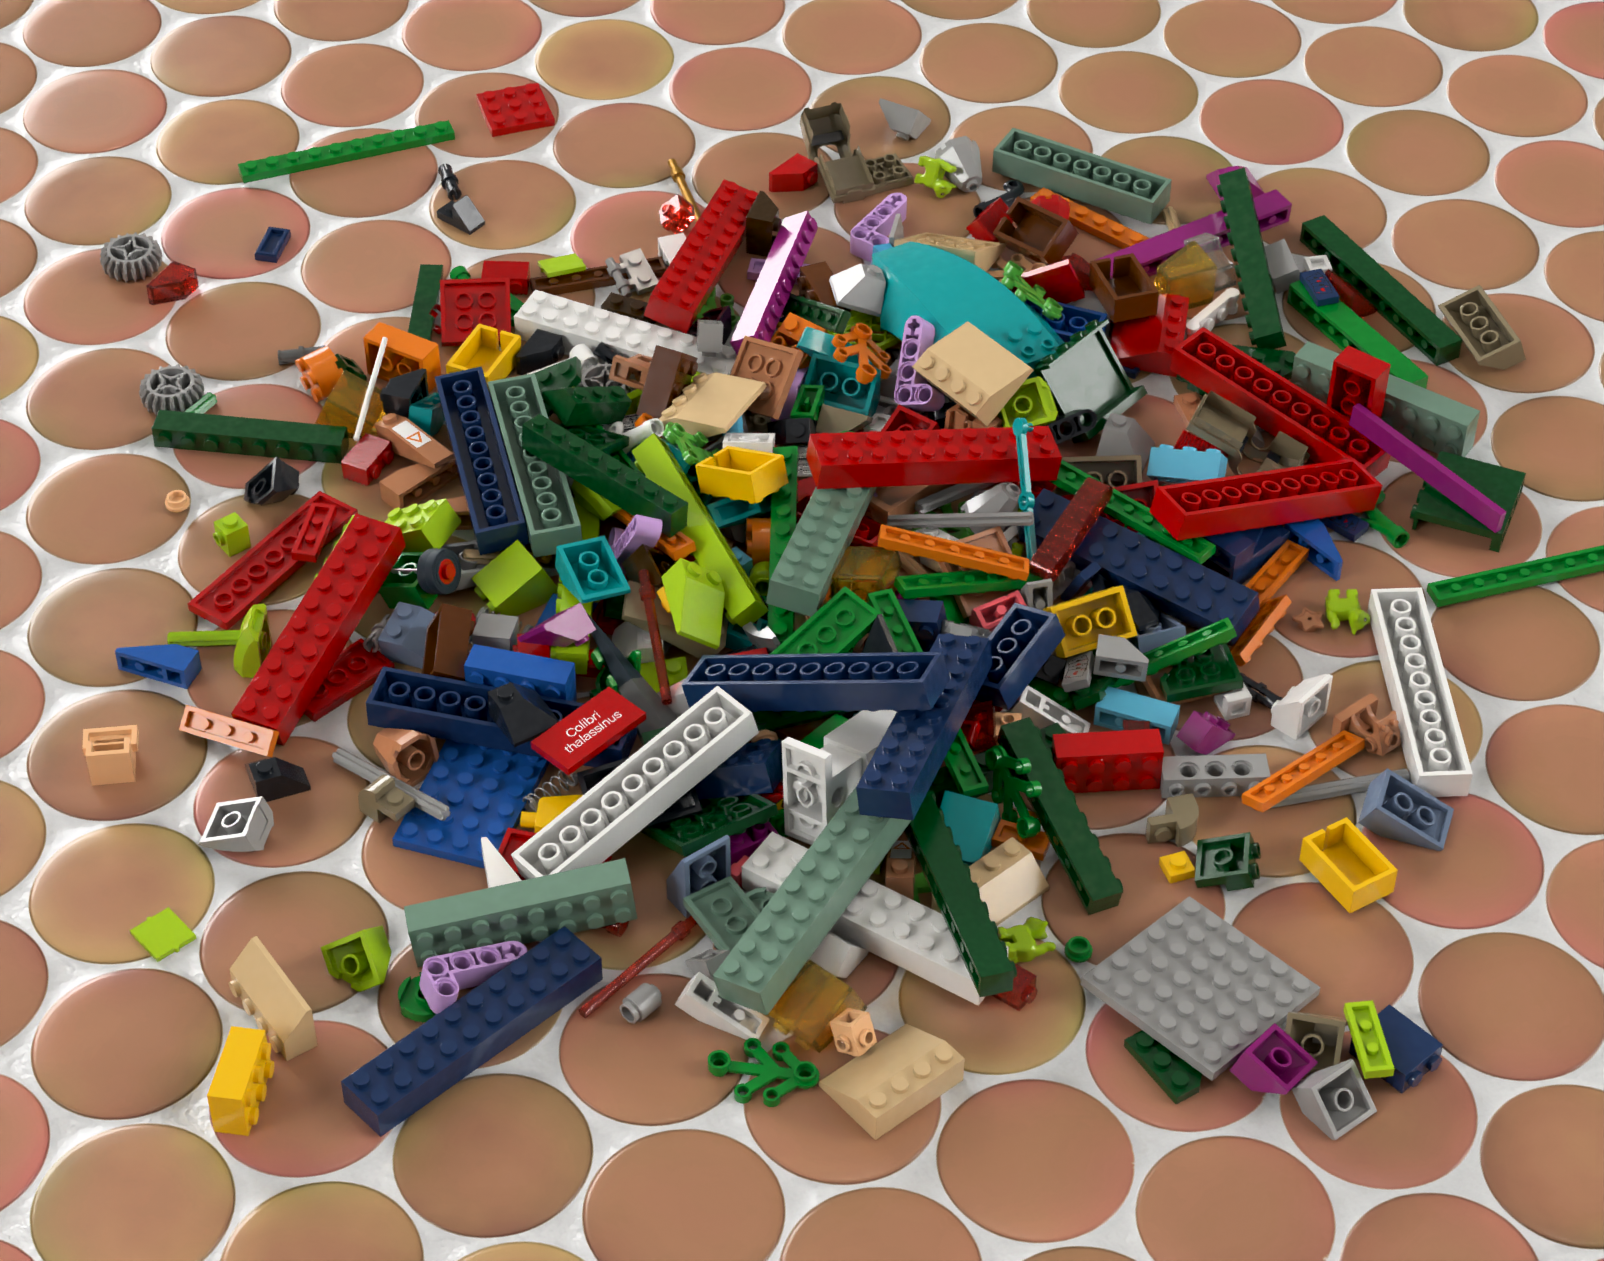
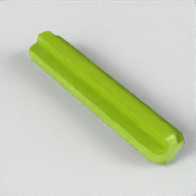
M240 630L169 632L167 642L168 644H178L185 647L237 645Z

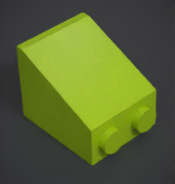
M516 540L471 578L477 585L474 590L483 601L486 598L490 600L486 605L491 611H495V614L501 613V615L518 616L548 603L553 593L558 594L556 584L519 540Z

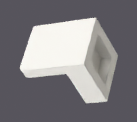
M1244 682L1243 688L1214 696V702L1225 720L1250 715L1252 696Z

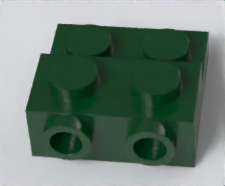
M1250 832L1197 840L1195 883L1197 888L1224 884L1227 891L1254 887V880L1260 879L1259 866L1255 862L1256 859L1261 858V849L1259 843L1254 842Z

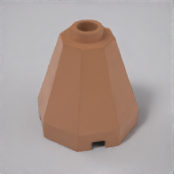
M385 728L377 733L373 742L375 752L388 774L412 787L425 780L431 769L432 762H437L439 758L435 738L414 730Z

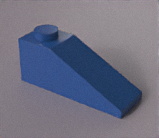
M1319 519L1285 524V528L1290 531L1289 540L1309 549L1307 560L1335 581H1338L1341 576L1343 560L1324 523Z
M178 644L122 647L115 650L119 670L184 689H188L202 669L199 651Z

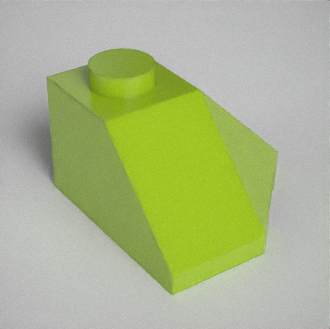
M383 925L361 930L320 947L329 974L350 983L351 988L356 991L362 992L384 983L392 951Z

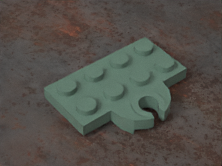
M729 876L684 897L683 906L718 950H730L731 952L775 893L766 891V887L755 888L745 893L732 876Z

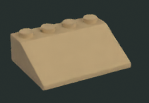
M927 232L894 240V247L912 241L942 249L969 261L985 272L990 269L1006 248L1005 243Z
M966 322L927 348L912 366L926 381L986 426L991 423L1034 371L1030 366L970 322Z
M717 372L708 375L701 373L695 376L693 382L682 390L683 393L672 401L673 404L661 413L662 416L659 420L663 423L664 430L665 425L668 422L679 423L685 429V432L695 435L698 431L703 433L706 438L723 434L733 426L767 386L765 382Z
M905 1024L870 1047L865 1054L855 1057L819 1081V1087L869 1135L877 1140L963 1081L965 1058L945 1040Z

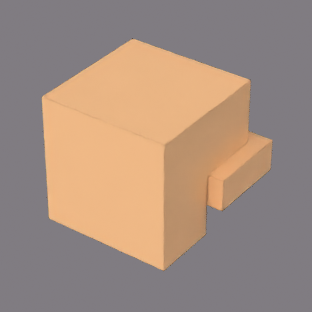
M137 725L83 729L82 749L84 756H86L92 785L135 782L136 751H138L139 737Z

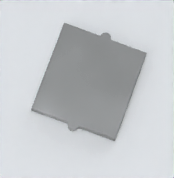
M896 214L889 235L892 247H894L895 239L904 238L901 214Z

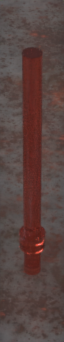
M643 569L639 571L641 584L639 589L640 599L644 602L662 704L669 705L672 703V696L654 603L656 594L654 586L651 585L649 571Z
M690 915L684 921L677 922L671 928V932L583 1005L579 1009L580 1015L587 1018L675 942L686 938L691 933V929L698 924L695 919Z

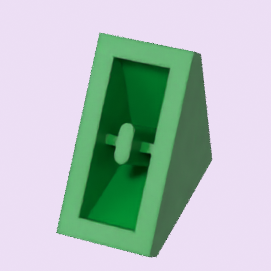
M801 384L790 413L791 419L811 418L817 423L822 404H824L825 386Z

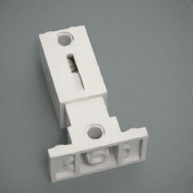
M862 710L824 736V747L821 749L790 737L781 741L786 835L810 845L814 843L858 785L896 711L878 710L871 712Z

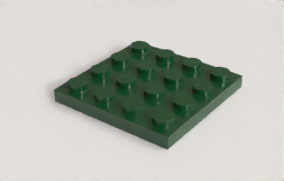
M758 794L699 800L703 813L640 832L678 854L687 857L725 835L742 834L747 830L746 828L755 824H764L771 817L779 813L775 803Z

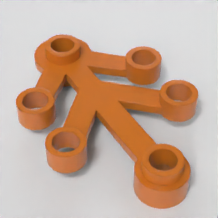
M856 323L855 326L851 327L850 333L836 334L834 336L832 344L836 347L833 353L835 360L844 363L848 356L858 354L859 367L855 372V378L858 382L866 385L872 382L877 374L876 369L869 364L868 359L877 369L881 370V378L888 379L892 372V369L887 365L890 355L872 340L871 335L873 331L869 326L863 323ZM855 341L857 343L856 345L845 347L847 342Z

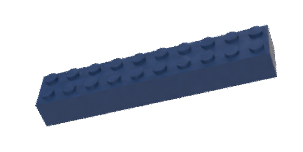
M482 366L435 376L442 412L480 555L506 550L516 540H519L523 546L529 545L524 516Z
M1045 488L1035 499L1033 514L1036 547L1038 550L1062 562L1072 561L1075 563L1076 569L1080 571L1096 561L1101 567L1097 574H1100L1115 586L1125 585L1127 589L1139 591L1160 607L1162 612L1198 630L1228 617L1237 634V637L1232 638L1227 643L1232 647L1260 609L1258 592ZM1017 526L1019 539L1026 544L1024 526Z
M951 633L938 634L929 652H943L950 681L931 710H903L896 712L856 786L860 815L914 820L992 666L990 638H982L975 635L959 636Z
M943 652L703 655L682 683V688L689 708L716 686H719L751 712H827L830 710H844L846 712L854 710H868L871 712L878 710H893L896 712L903 710L927 711L933 708L950 681V676Z
M383 666L365 703L368 725L414 730L435 738L544 758L531 748V741L514 748L489 715L487 692L498 687ZM541 696L559 721L585 704ZM637 727L589 760L584 766L598 767L628 758L637 737Z
M565 926L343 1079L341 1085L344 1103L382 1137L603 980L602 958Z

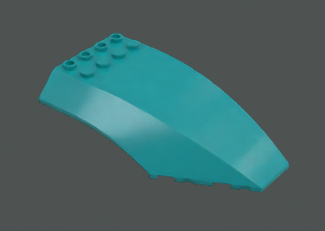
M912 241L872 254V265L882 269L886 280L880 314V331L886 330L901 341L903 340L905 323L908 318L914 315L920 316L934 325L935 336L933 344L966 322H970L1032 369L1041 364L1040 360L1043 357L1054 354L1056 352L1055 348L1064 343L1047 321L1030 305L1021 301L1011 290L993 276L957 255ZM1035 371L1027 379L1037 377Z

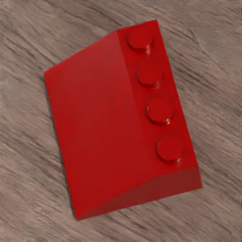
M1168 293L1160 294L1158 296L1157 315L1114 323L1110 345L1121 365L1131 369L1139 367L1141 371L1176 377L1177 374L1170 370L1174 348L1184 341L1189 298Z

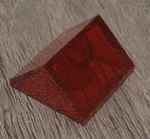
M1329 269L1325 272V275L1339 294V300L1351 308L1360 318L1374 314L1378 310L1351 284Z

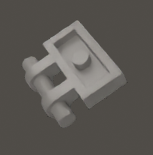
M641 248L620 255V264L616 263L613 257L605 260L608 267L607 271L616 281L615 286L623 296L631 297L632 289L636 290L638 296L653 291L659 282ZM623 273L627 274V276L629 277L628 280L624 279L622 275Z

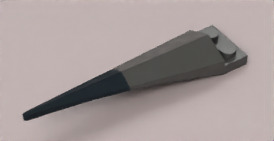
M589 616L596 628L591 634L611 675L617 683L620 695L646 712V720L637 726V734L642 746H644L641 733L667 727L678 717Z

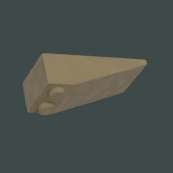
M628 581L631 593L625 594L622 619L658 636V638L699 659L703 655H717L726 646L728 619L724 614L727 612L725 608H723L720 647L715 650L677 634L672 614L662 607L661 600L656 593L660 588Z

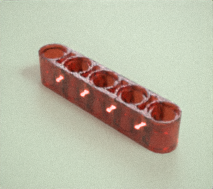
M1091 477L1084 481L1033 555L1029 563V573L1044 580L1052 579L1053 582L1058 578L1109 503L1113 493L1112 486Z

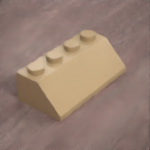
M1013 837L969 866L971 880L973 883H977L980 899L982 902H986L989 918L991 921H995L997 926L1049 890V884L1032 852ZM932 894L931 909L938 913H941L937 905V902Z
M257 936L251 938L229 969L232 980L229 982V987L235 997L240 996L246 1013L256 1018L258 1029L266 1031L270 1037L269 1041L273 1050L276 1053L281 1052L286 1061H289L318 1046L312 1009Z

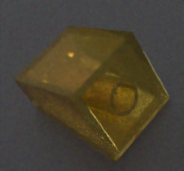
M1195 240L1191 241L1157 267V274L1154 279L1155 287L1159 291V295L1168 293L1188 297V309L1213 302L1217 266Z
M344 370L328 396L315 424L347 427L348 438H353L369 383ZM376 386L373 390L360 439H362L365 433L373 436L375 434L378 435L375 423L387 415L383 410V402L380 401L381 389Z
M848 546L832 575L836 594L844 586L865 602H867L868 593L892 588L895 594L894 581L895 577L899 576L902 565L899 552L896 550L889 551L883 547Z
M809 959L768 1015L775 1022L773 1027L785 1036L791 1033L796 1037L794 1041L803 1049L808 1051L812 1048L820 1053L834 1040L830 1021L847 1008L865 1011L867 1006L853 988Z

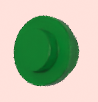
M1082 936L1072 937L1064 948L1065 956L1076 963L1089 960L1093 951L1088 939Z

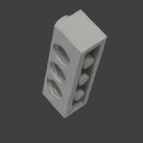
M1266 754L1163 757L1160 782L1161 798L1192 793L1194 797L1201 798L1242 796V793L1270 777Z

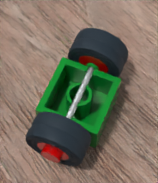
M432 548L425 552H402L377 593L381 594L389 609H395L398 602L429 609L439 594H450L458 587L461 579L459 558L455 552L446 548Z

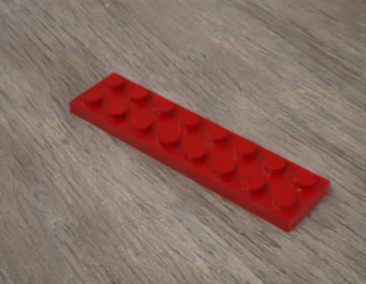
M321 491L317 492L188 603L189 611L225 630H229L247 614L252 605L259 604L306 563V561L292 560L291 551L312 502L336 505L337 514L323 547L342 531L343 526L348 524L352 515L358 514V510Z

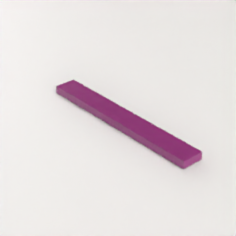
M1358 403L1353 406L1349 422L1350 426L1494 533L1501 530L1506 516L1504 509L1363 405Z

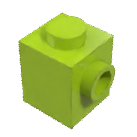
M236 512L213 522L215 529L213 538L216 544L229 557L251 547L248 525Z

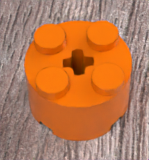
M327 346L295 360L298 370L303 375L300 377L305 390L311 389V394L317 403L347 387L344 371L342 368H338L335 363L338 360Z
M747 518L746 554L753 559V566L762 561H770L771 518Z

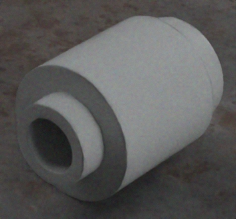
M643 983L623 999V1004L619 1007L620 1012L629 1023L641 1022L661 1006L662 994L655 985Z

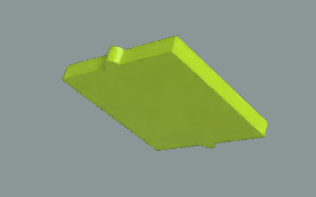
M576 253L538 261L541 272H544L548 278L586 270L583 259H580Z
M169 907L153 917H147L146 921L130 930V934L157 962L174 952H179L180 948L197 939L196 935Z

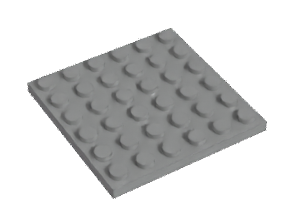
M1190 896L1083 975L1080 983L1089 992L1211 1081L1233 1065L1243 1052L1274 1023L1280 1027L1287 1021L1288 1012H1298L1316 998L1321 988Z

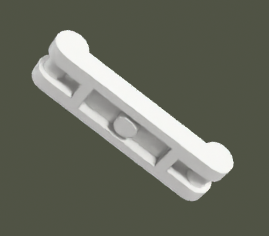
M1236 288L1227 289L1187 322L1185 329L1187 335L1184 340L1202 327L1211 331L1220 321L1225 320L1228 314L1237 313L1238 304L1236 301L1239 300V290Z

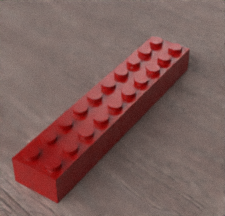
M725 179L722 181L652 291L644 316L687 334L746 237V216L758 195L757 192L743 188L732 181Z
M1202 327L1174 348L1170 370L1207 394L1212 391L1256 416L1254 424L1276 437L1279 431L1304 444L1308 447L1309 459L1315 463L1354 458L1374 478L1388 467L1391 455L1350 426L1349 418L1206 328Z
M1033 426V431L1026 434L1030 481L1057 480L1062 455L1049 426ZM1013 427L810 434L806 454L817 489L1020 482L1017 443Z
M1352 458L1159 486L1156 489L1149 512L1178 541L1374 510L1383 485Z
M357 513L354 515L231 713L233 718L279 731L276 744L285 745L404 550L406 544L400 527Z

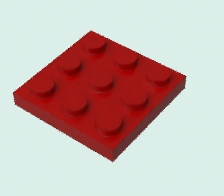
M528 83L523 86L507 87L501 90L485 91L484 93L476 94L477 103L492 137L555 126V118L539 83Z
M510 277L440 280L442 347L461 346L478 324L498 329L499 345H501L500 332L502 330L512 333Z

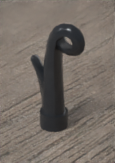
M1017 180L1006 181L1003 184V188L1007 193L974 206L973 213L975 218L1000 197L1010 208L1015 199L1023 194L1025 190L1023 184Z

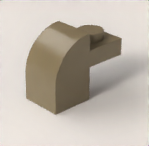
M387 775L379 776L360 791L358 795L360 811L377 823H380L386 817H390L397 822L415 807V799L397 788L394 778Z
M1193 793L1168 797L1165 815L1147 818L1145 837L1148 844L1175 840L1177 847H1181L1193 840L1196 835L1199 807Z

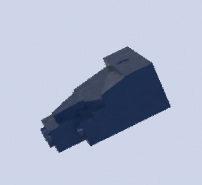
M1274 525L1210 535L1202 538L1216 545L1215 554L1209 560L1228 571L1229 579L1243 584L1255 575L1277 550L1289 540L1290 531L1284 528V525Z

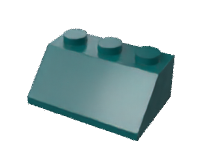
M813 352L804 385H824V405L872 417L876 413L880 400L881 370L876 369L877 374L872 382L866 385L861 384L855 378V372L859 364L849 361L841 363L833 357Z

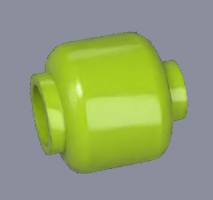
M768 561L755 564L749 574L750 581L762 596H767Z

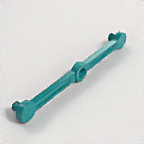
M1016 418L1013 422V433L1016 436L1021 487L1018 504L1023 512H1033L1035 497L1031 492L1026 437L1027 432L1033 431V427H1029L1033 426V424L1028 423L1025 418ZM1033 523V525L1024 526L1027 558H1029V565H1033L1041 576L1046 579L1047 575H1043L1047 574L1046 571H1041L1038 567L1035 525Z

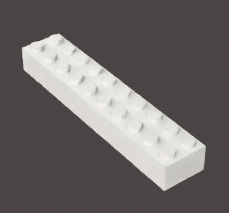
M538 290L531 294L514 315L515 334L520 335L521 340L528 341L537 329L561 335L565 353L568 354L578 344H585L594 352L596 347L603 342L617 354L621 353L625 358H630L637 354L652 358L655 347L658 345L697 357V371L700 374L706 373V375L715 372L730 375L737 357L733 347L723 344L722 353H716V357L702 356V352L697 351V337ZM596 356L599 360V363L605 364L603 360Z
M1422 587L1371 589L1367 611L1370 616V623L1392 710L1396 711L1397 720L1399 721L1401 745L1410 774V781L1433 797L1468 796L1473 773Z
M716 686L514 851L511 856L519 873L527 880L596 865L605 861L759 733L752 712L719 686Z
M771 832L741 866L742 888L751 891L755 888L766 887V891L776 893L808 849L779 834ZM871 879L866 881L829 931L978 1006L985 998L979 997L942 914Z

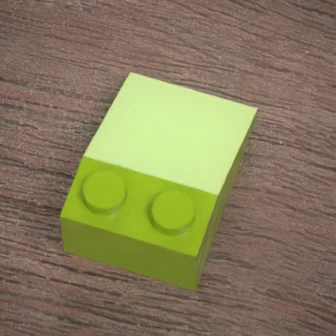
M680 558L661 577L676 632L678 635L717 650L720 647L725 597L721 576L714 570H708L695 562H689Z

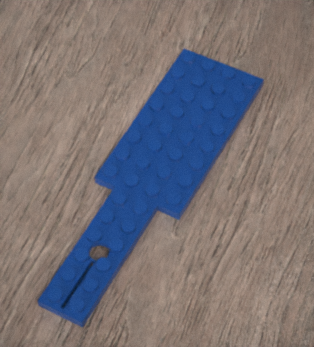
M552 594L535 626L556 614L558 594ZM593 602V612L598 603ZM446 740L439 752L437 762L434 761L419 790L449 806L451 814L446 820L441 821L414 807L404 816L392 838L393 846L485 869L481 838L487 837L497 851L499 850L507 828L516 829L520 822L521 812L526 811L527 799L524 802L522 799L530 793L534 794V790L538 787L550 762L541 757Z

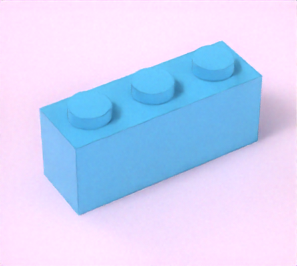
M1160 444L1159 447H1151L1147 476L1152 480L1170 483H1187L1225 477L1228 459L1217 449H1206V452L1197 451L1198 449L1194 447L1184 446L1183 450L1174 449V446Z
M1110 686L1106 688V696L1100 702H1097L1095 706L1094 725L1116 731L1159 729L1162 743L1170 744L1178 725L1180 705Z

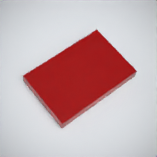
M1069 259L1031 270L1021 275L1032 288L1036 284L1046 290L1043 299L1050 297L1057 302L1067 304L1085 298V292ZM1014 286L1013 289L1009 290L1015 293L1018 288Z

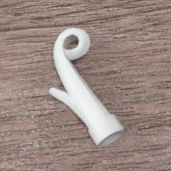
M653 418L645 421L643 425L624 432L623 423L617 421L610 426L608 431L629 436V446L622 449L627 454L651 434L655 433L658 437H661L664 425L658 418Z

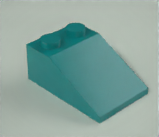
M605 536L556 546L555 568L563 585L581 604L631 593V588Z

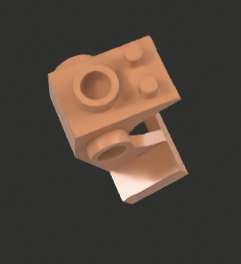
M641 354L630 358L619 355L613 356L608 379L643 391L652 358ZM632 372L635 375L636 380L629 378Z
M1372 693L1334 716L1331 735L1335 736L1343 730L1365 739V749L1370 753L1384 756L1401 745L1399 721L1397 720L1396 711L1393 710L1389 715L1378 720L1376 712L1379 698Z

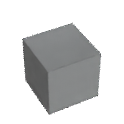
M481 613L472 633V647L474 644L513 651L512 645H517V634H520L519 617Z

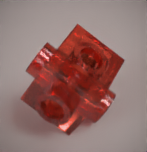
M678 194L669 202L664 203L659 210L662 227L667 231L671 230L675 234H679L687 229L696 219L694 206Z

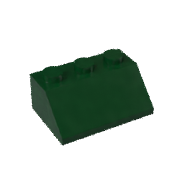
M620 386L570 387L546 390L541 393L544 400L565 426L622 422L632 403L625 390Z

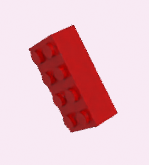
M1347 346L1333 361L1327 405L1350 419L1353 406L1360 403L1382 419L1391 364L1351 346Z
M1159 729L1053 734L1051 748L1053 761L1057 769L1060 768L1063 772L1065 784L1073 793L1160 789L1164 749Z

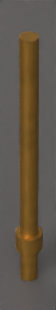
M672 158L668 160L671 170L670 175L673 181L677 183L696 224L701 213L685 181L683 169Z

